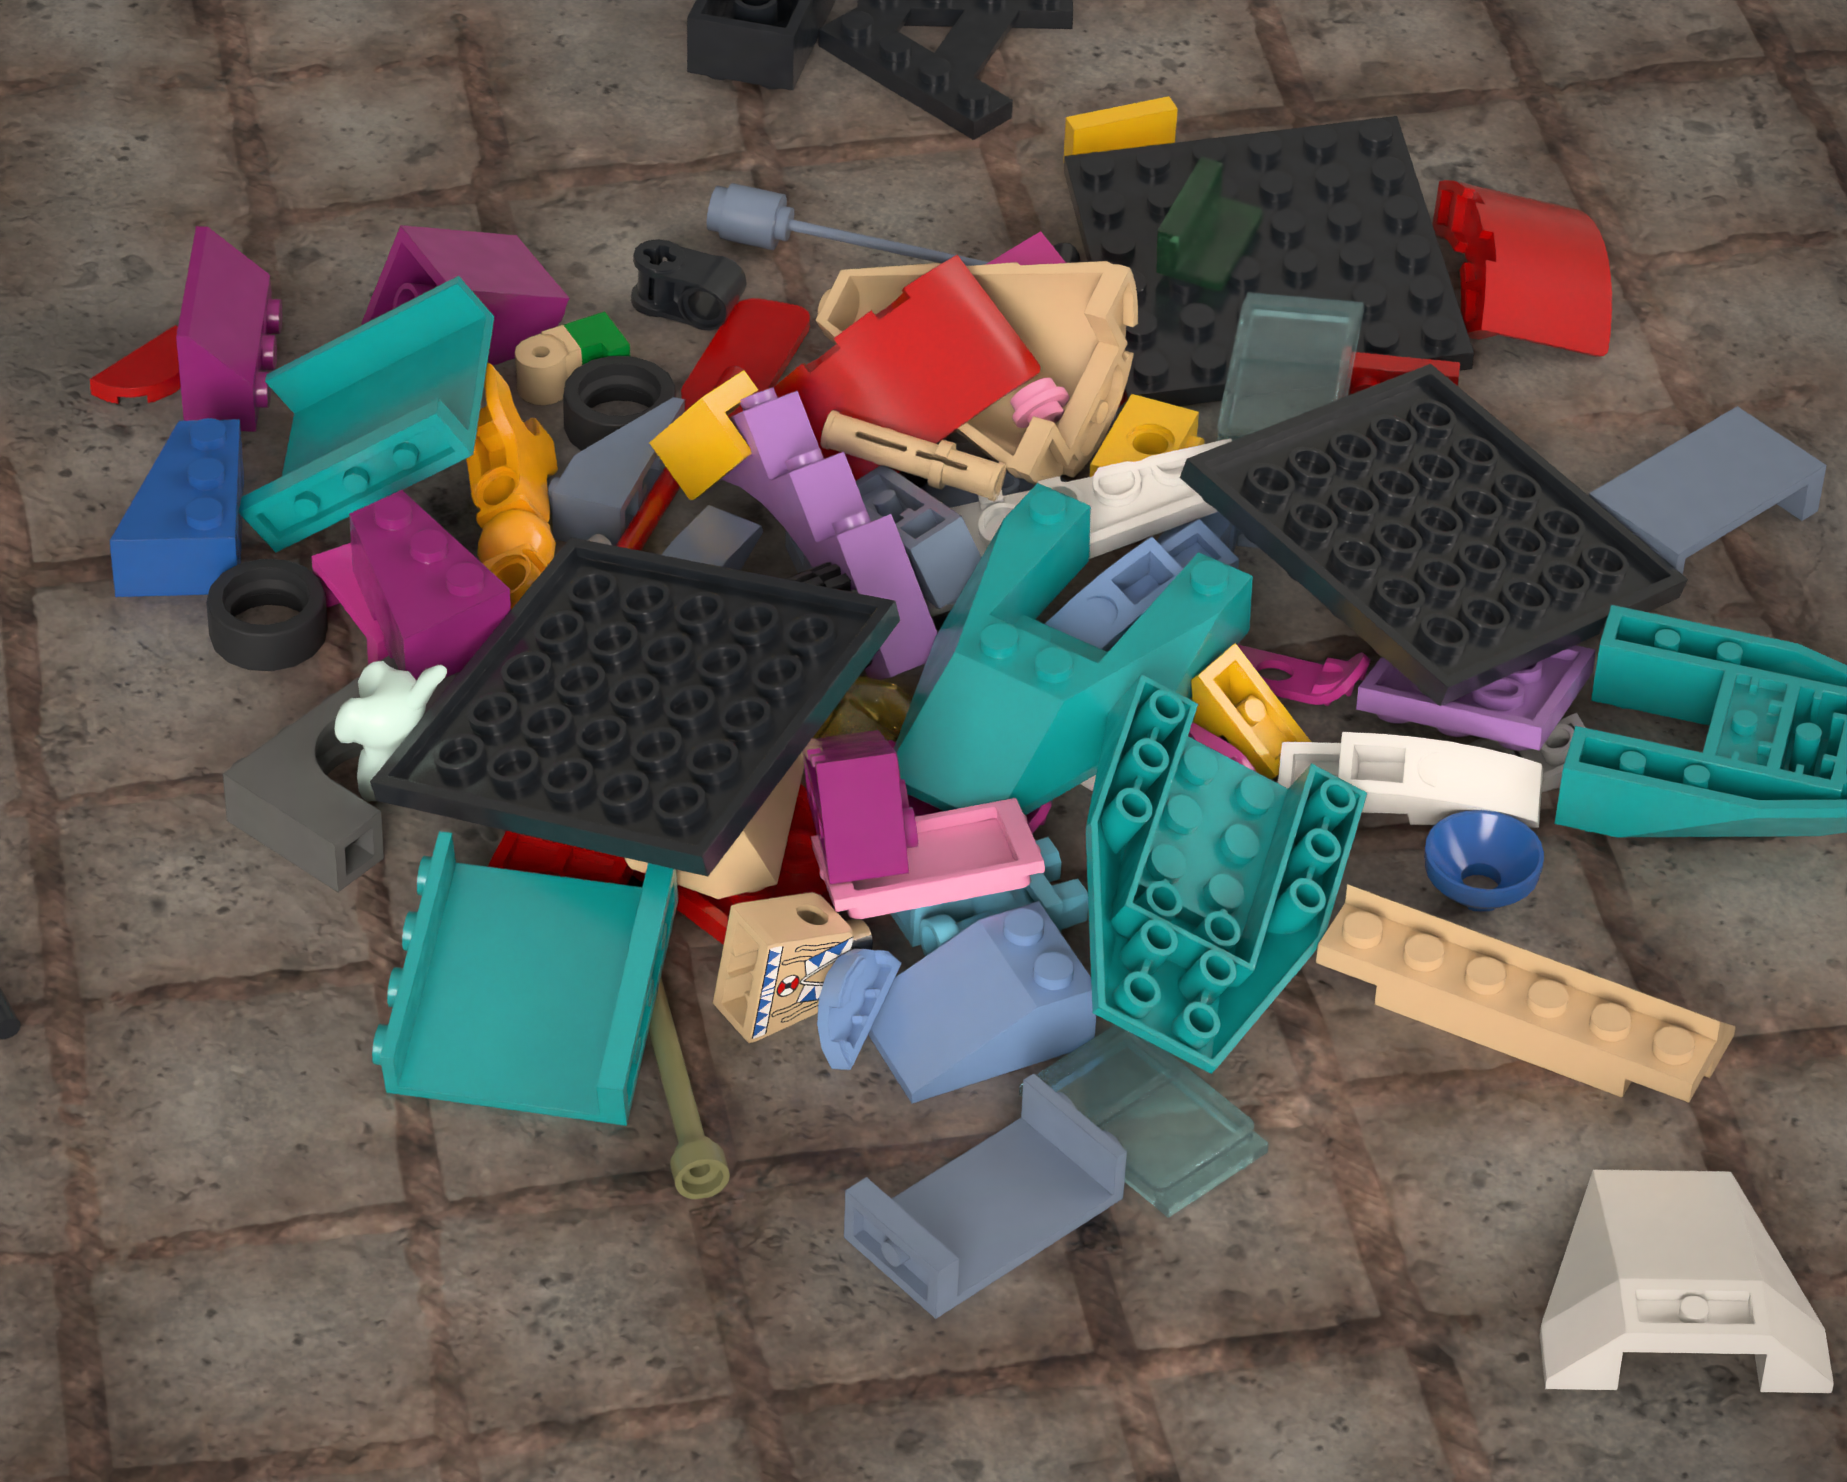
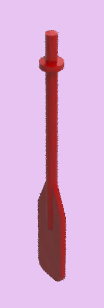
M749 298L737 302L681 388V399L685 400V411L703 396L745 370L758 389L754 394L776 386L810 330L809 312L798 305L761 298ZM741 405L730 413L728 418L742 412ZM666 466L616 546L642 551L680 489L679 484Z

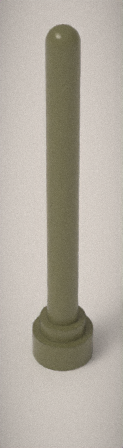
M661 977L648 1032L678 1140V1145L670 1160V1168L675 1187L682 1196L689 1199L709 1198L718 1194L726 1187L730 1173L723 1149L704 1134Z

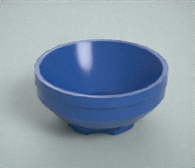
M1486 810L1463 811L1440 820L1430 830L1425 843V869L1432 884L1446 897L1467 906L1472 911H1492L1496 908L1518 902L1535 889L1543 869L1544 850L1541 841L1534 831L1523 822L1509 815ZM1472 875H1483L1494 880L1498 886L1494 889L1473 888L1465 885L1462 880Z

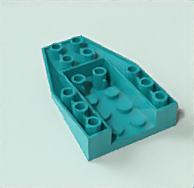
M1141 674L1108 713L1086 823L1092 1013L1212 1074L1318 949V943L1326 933L1367 792L1312 763L1289 788L1249 769L1188 737L1198 704Z

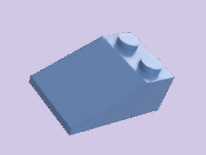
M1037 901L977 920L895 977L868 1035L913 1104L1094 1045L1096 1015L1092 1013L1091 977L1043 906Z

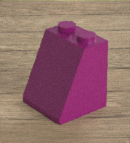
M400 225L361 324L363 325L460 276L494 316L487 363L496 365L515 359V350L521 341L541 334L542 331L558 327L564 317L570 298L517 235Z

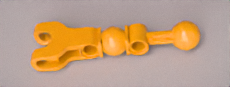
M487 363L484 381L487 405L480 409L474 452L472 456L466 458L472 499L475 506L480 510L476 514V521L483 529L478 542L477 555L480 562L510 588L512 609L554 558L556 542L548 524L550 505L547 478L553 476L557 472L558 467L554 441L536 418H530L525 422L521 420L513 403L507 382L492 364Z

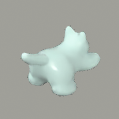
M374 661L364 668L358 680L360 698H350L340 707L334 728L336 737L341 743L355 742L363 745L364 748L360 752L357 772L358 789L363 800L367 802L377 801L370 781L423 718L426 703L437 685L447 674L445 666L436 665L425 669L418 680H416L409 671L394 669L384 661Z

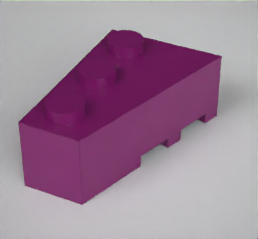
M403 490L350 513L353 573L374 621L377 620L380 625L389 657L394 658L398 670L409 671L416 680H418L425 669L436 665L446 667L447 674L445 678L460 672L511 611L510 588Z
M879 730L811 739L802 751L807 798L829 883L836 884L909 873L907 848L918 847V835L913 807L909 808L906 784L904 779L900 778L898 758L895 750Z

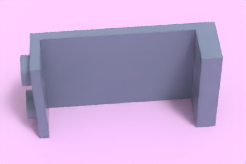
M1737 406L1590 492L1589 497L1683 575L1686 558L1775 504L1801 521L1818 512L1827 465Z
M1033 1073L1023 1080L1020 1119L892 1199L867 1177L846 1189L844 1238L937 1319L1122 1200L1127 1151L1113 1134L1101 1130L1079 1112L1065 1094L1055 1092Z

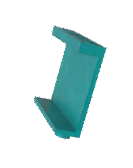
M460 276L266 374L265 382L294 413L282 477L242 496L238 513L275 553L349 517L350 513L403 490L473 455L494 316Z
M439 831L433 856H423L419 865L417 894L422 896L418 912L409 911L405 918L402 948L404 951H407L404 966L403 968L394 967L390 975L387 1003L388 1007L392 1008L389 1024H379L375 1032L372 1060L373 1064L382 1066L386 1093L627 1126L678 904L676 869L648 863L643 887L456 863L452 833Z

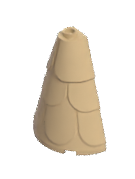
M1108 261L1019 265L1015 262L966 266L1038 361L1041 371L1034 378L992 404L953 433L958 432L996 463H1005L1007 466L1006 471L1015 478L1025 479L1034 485L1038 483L1037 481L1061 475L1074 478L1089 462L1104 439L1117 412L1128 380L1134 353L1125 351L1128 344L1125 339L1126 325L1134 327L1138 324L1137 291L1130 267L1119 264L1113 265ZM941 263L841 270L832 289L827 290L820 300L816 322L824 335L834 344H837L833 338L871 310L876 315L888 307L903 293L902 289ZM1043 378H1052L1057 387L1065 388L1069 395V400L1062 408L1064 414L1058 422L1054 423L1033 416L1028 427L1018 428L1012 419L1015 410L1010 401L1018 391L1032 382Z

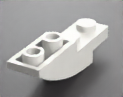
M1342 732L1341 743L1282 742L1278 784L1289 788L1312 763L1367 792L1362 813L1407 814L1410 825H1436L1440 820L1452 814L1471 810H1486L1509 815L1530 828H1539L1543 766L1541 763L1486 748L1449 741L1376 733Z

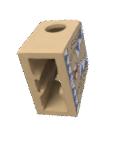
M813 892L731 905L713 1004L748 1043L756 1042L818 1013L819 996L826 974L838 957L852 949H873L872 934L869 927L862 919L845 921L821 895Z

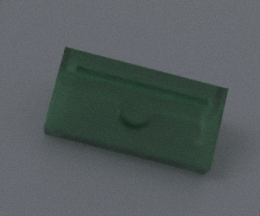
M1201 157L1158 229L1156 273L1216 291L1224 288L1262 222V209L1221 197L1223 163Z

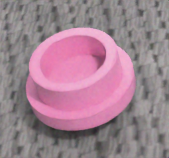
M1052 378L1039 379L1025 386L1012 397L1010 403L1015 410L1012 419L1018 428L1028 427L1033 416L1056 423L1064 414L1062 408L1068 402L1069 395L1064 387H1057Z

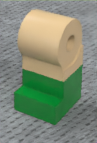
M605 311L529 337L521 341L515 350L519 396L525 401L536 405H548L561 401L563 399L565 381L576 368L594 359L609 356H630V344Z

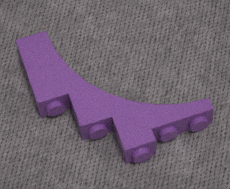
M774 387L741 399L740 404L743 411L729 419L750 447L751 455L720 480L741 487L760 501L784 526L812 567L826 562H831L832 565L837 564L841 569V575L846 573L850 578L851 590L857 589L859 594L896 601L900 622L873 656L872 664L865 668L870 683L890 678L925 664L938 633L892 514L874 521L870 520L845 453L842 452L826 459L823 458L798 391L777 398Z

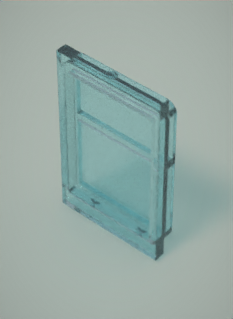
M1247 292L1246 300L1243 302L1219 414L1217 441L1230 438L1232 441L1346 397L1348 395L1362 324L1364 303Z
M1117 1025L1112 1026L1036 1074L1055 1092L1065 1094L1072 1101L1075 1108L1097 1127L1110 1132L1118 1139L1122 1147L1127 1151L1125 1183L1168 1218L1268 1153L1269 1143L1254 1132V1122L1251 1118L1169 1052ZM1023 1083L1019 1086L1020 1096L1023 1095Z

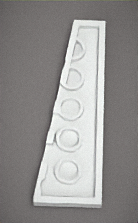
M1230 438L1153 455L1137 462L1126 461L1099 467L1094 476L1074 481L1062 482L1060 476L1037 482L1091 506L1089 559L1218 512L1180 479V475L1187 458L1232 440ZM1001 489L995 502L978 495L979 502L950 508L962 516L981 557L1003 519L1030 490L1003 496ZM924 599L931 617L950 611L954 604H950L938 609Z

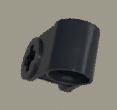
M660 239L645 241L635 248L633 254V263L638 269V283L632 289L631 303L638 312L647 316L663 317L691 325L700 330L712 331L719 329L729 317L747 285L746 275L742 268L733 260L725 256L711 255L681 247L671 241Z

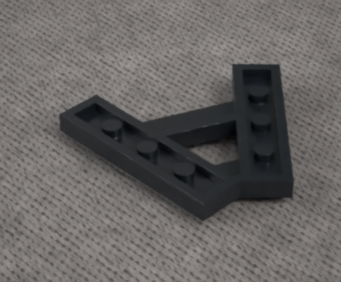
M857 0V7L819 28L818 46L972 140H975L1012 118L1013 100L977 79L1011 28L1072 29L1073 0ZM903 26L952 27L935 53L899 32Z

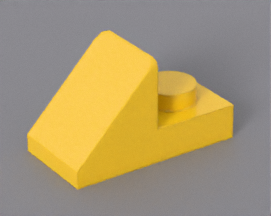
M1236 643L1228 647L1191 680L1192 701L1198 704L1193 723L1217 737L1224 735L1232 746L1246 756L1257 773L1269 779H1273L1279 774L1282 742H1311Z

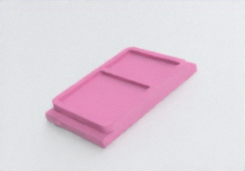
M1016 798L915 817L918 847L907 848L909 873L830 884L818 835L811 836L812 848L820 867V877L825 881L835 911L846 910L849 917L854 919H864L1021 889L1031 883L1030 875L1045 872L1041 849L1035 842L1027 824V817L1022 812Z

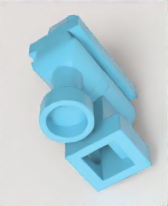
M1049 837L1035 841L1041 849L1045 872L1030 875L1031 883L1024 888L890 914L911 946L921 945L924 955L927 956L977 920L1037 901L1040 902L1061 933V929L1087 921L1089 908L1088 892L1079 879L1069 880L1056 885L1049 883L1060 879L1062 862L1059 851Z

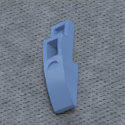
M1197 519L1161 544L1153 537L1144 541L1091 581L1045 624L1109 652L1198 552L1236 569L1239 567V558L1200 519Z

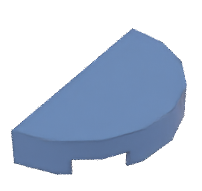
M852 949L839 956L826 974L819 996L817 1026L821 1048L831 1069L851 1070L901 966V962L889 951Z

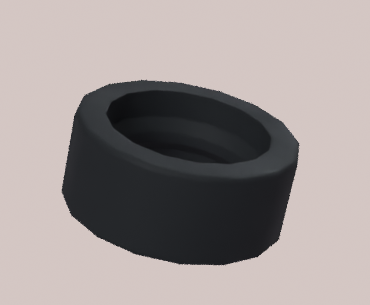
M609 356L591 360L576 368L565 381L563 394L564 430L570 442L582 451L673 397L676 398V386L668 372L657 364L638 357ZM611 401H632L648 407L640 413L626 416L607 415L591 409L599 404Z
M259 559L244 562L223 572L210 586L206 602L209 637L215 652L230 664L255 671H276L291 668L313 657L325 643L328 629L326 593L320 579L304 566L287 560ZM264 605L285 606L300 612L287 621L270 625L250 624L235 618L236 615L250 608Z

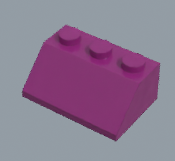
M196 226L176 335L184 421L205 418L217 420L240 419L241 431L256 432L260 408H269L271 402V388L265 382L266 374L270 372L265 371H274L276 369L277 340L276 335L271 334H281L282 300L272 299L270 275L208 226Z

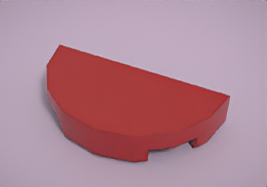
M174 325L90 378L91 395L110 403L119 404V397L134 398L147 396V403H151L176 393L181 388L176 338L178 326Z

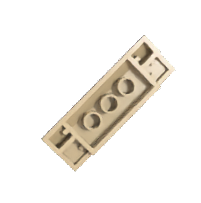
M1348 884L1345 904L1318 943L1316 963L1376 985L1375 1005L1619 1097H1623L1630 1083L1635 1082L1689 1103L1703 1077L1710 1078L1735 1032V1026Z

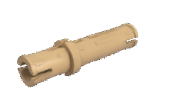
M834 410L828 415L821 436L822 448L844 452L882 466L928 479V486L942 490L945 485L986 497L994 502L1000 494L1006 475L1007 466L1005 463H996L956 450V444L953 442L942 440L939 444H935L890 428L839 414L838 411Z

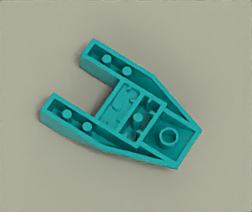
M1037 483L1003 519L935 637L894 746L898 758L900 778L905 781L907 794L943 811L1016 798L1022 812L1027 815L1095 776L1108 713L1141 674L1190 699L1192 697L1191 680L1228 647L1235 643L1238 645L1250 631L1253 576L1198 552L1110 651L1106 652L1035 620L1089 562L1091 514L1090 505Z
M1611 605L1599 645L1591 701L1709 725V731L1702 753L1575 726L1563 766L1555 824L1618 838L1825 836L1847 832V665L1798 643Z

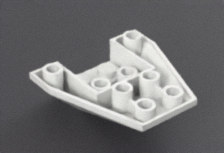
M1592 1171L1540 1327L1539 1335L1545 1389L1617 1390L1623 1352L1755 1354L1760 1392L1832 1393L1834 1383L1825 1328L1731 1172Z

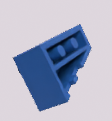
M205 418L178 421L110 539L115 597L208 595L210 586L223 572L241 563L243 517L238 511L244 492V467L240 419L217 420Z

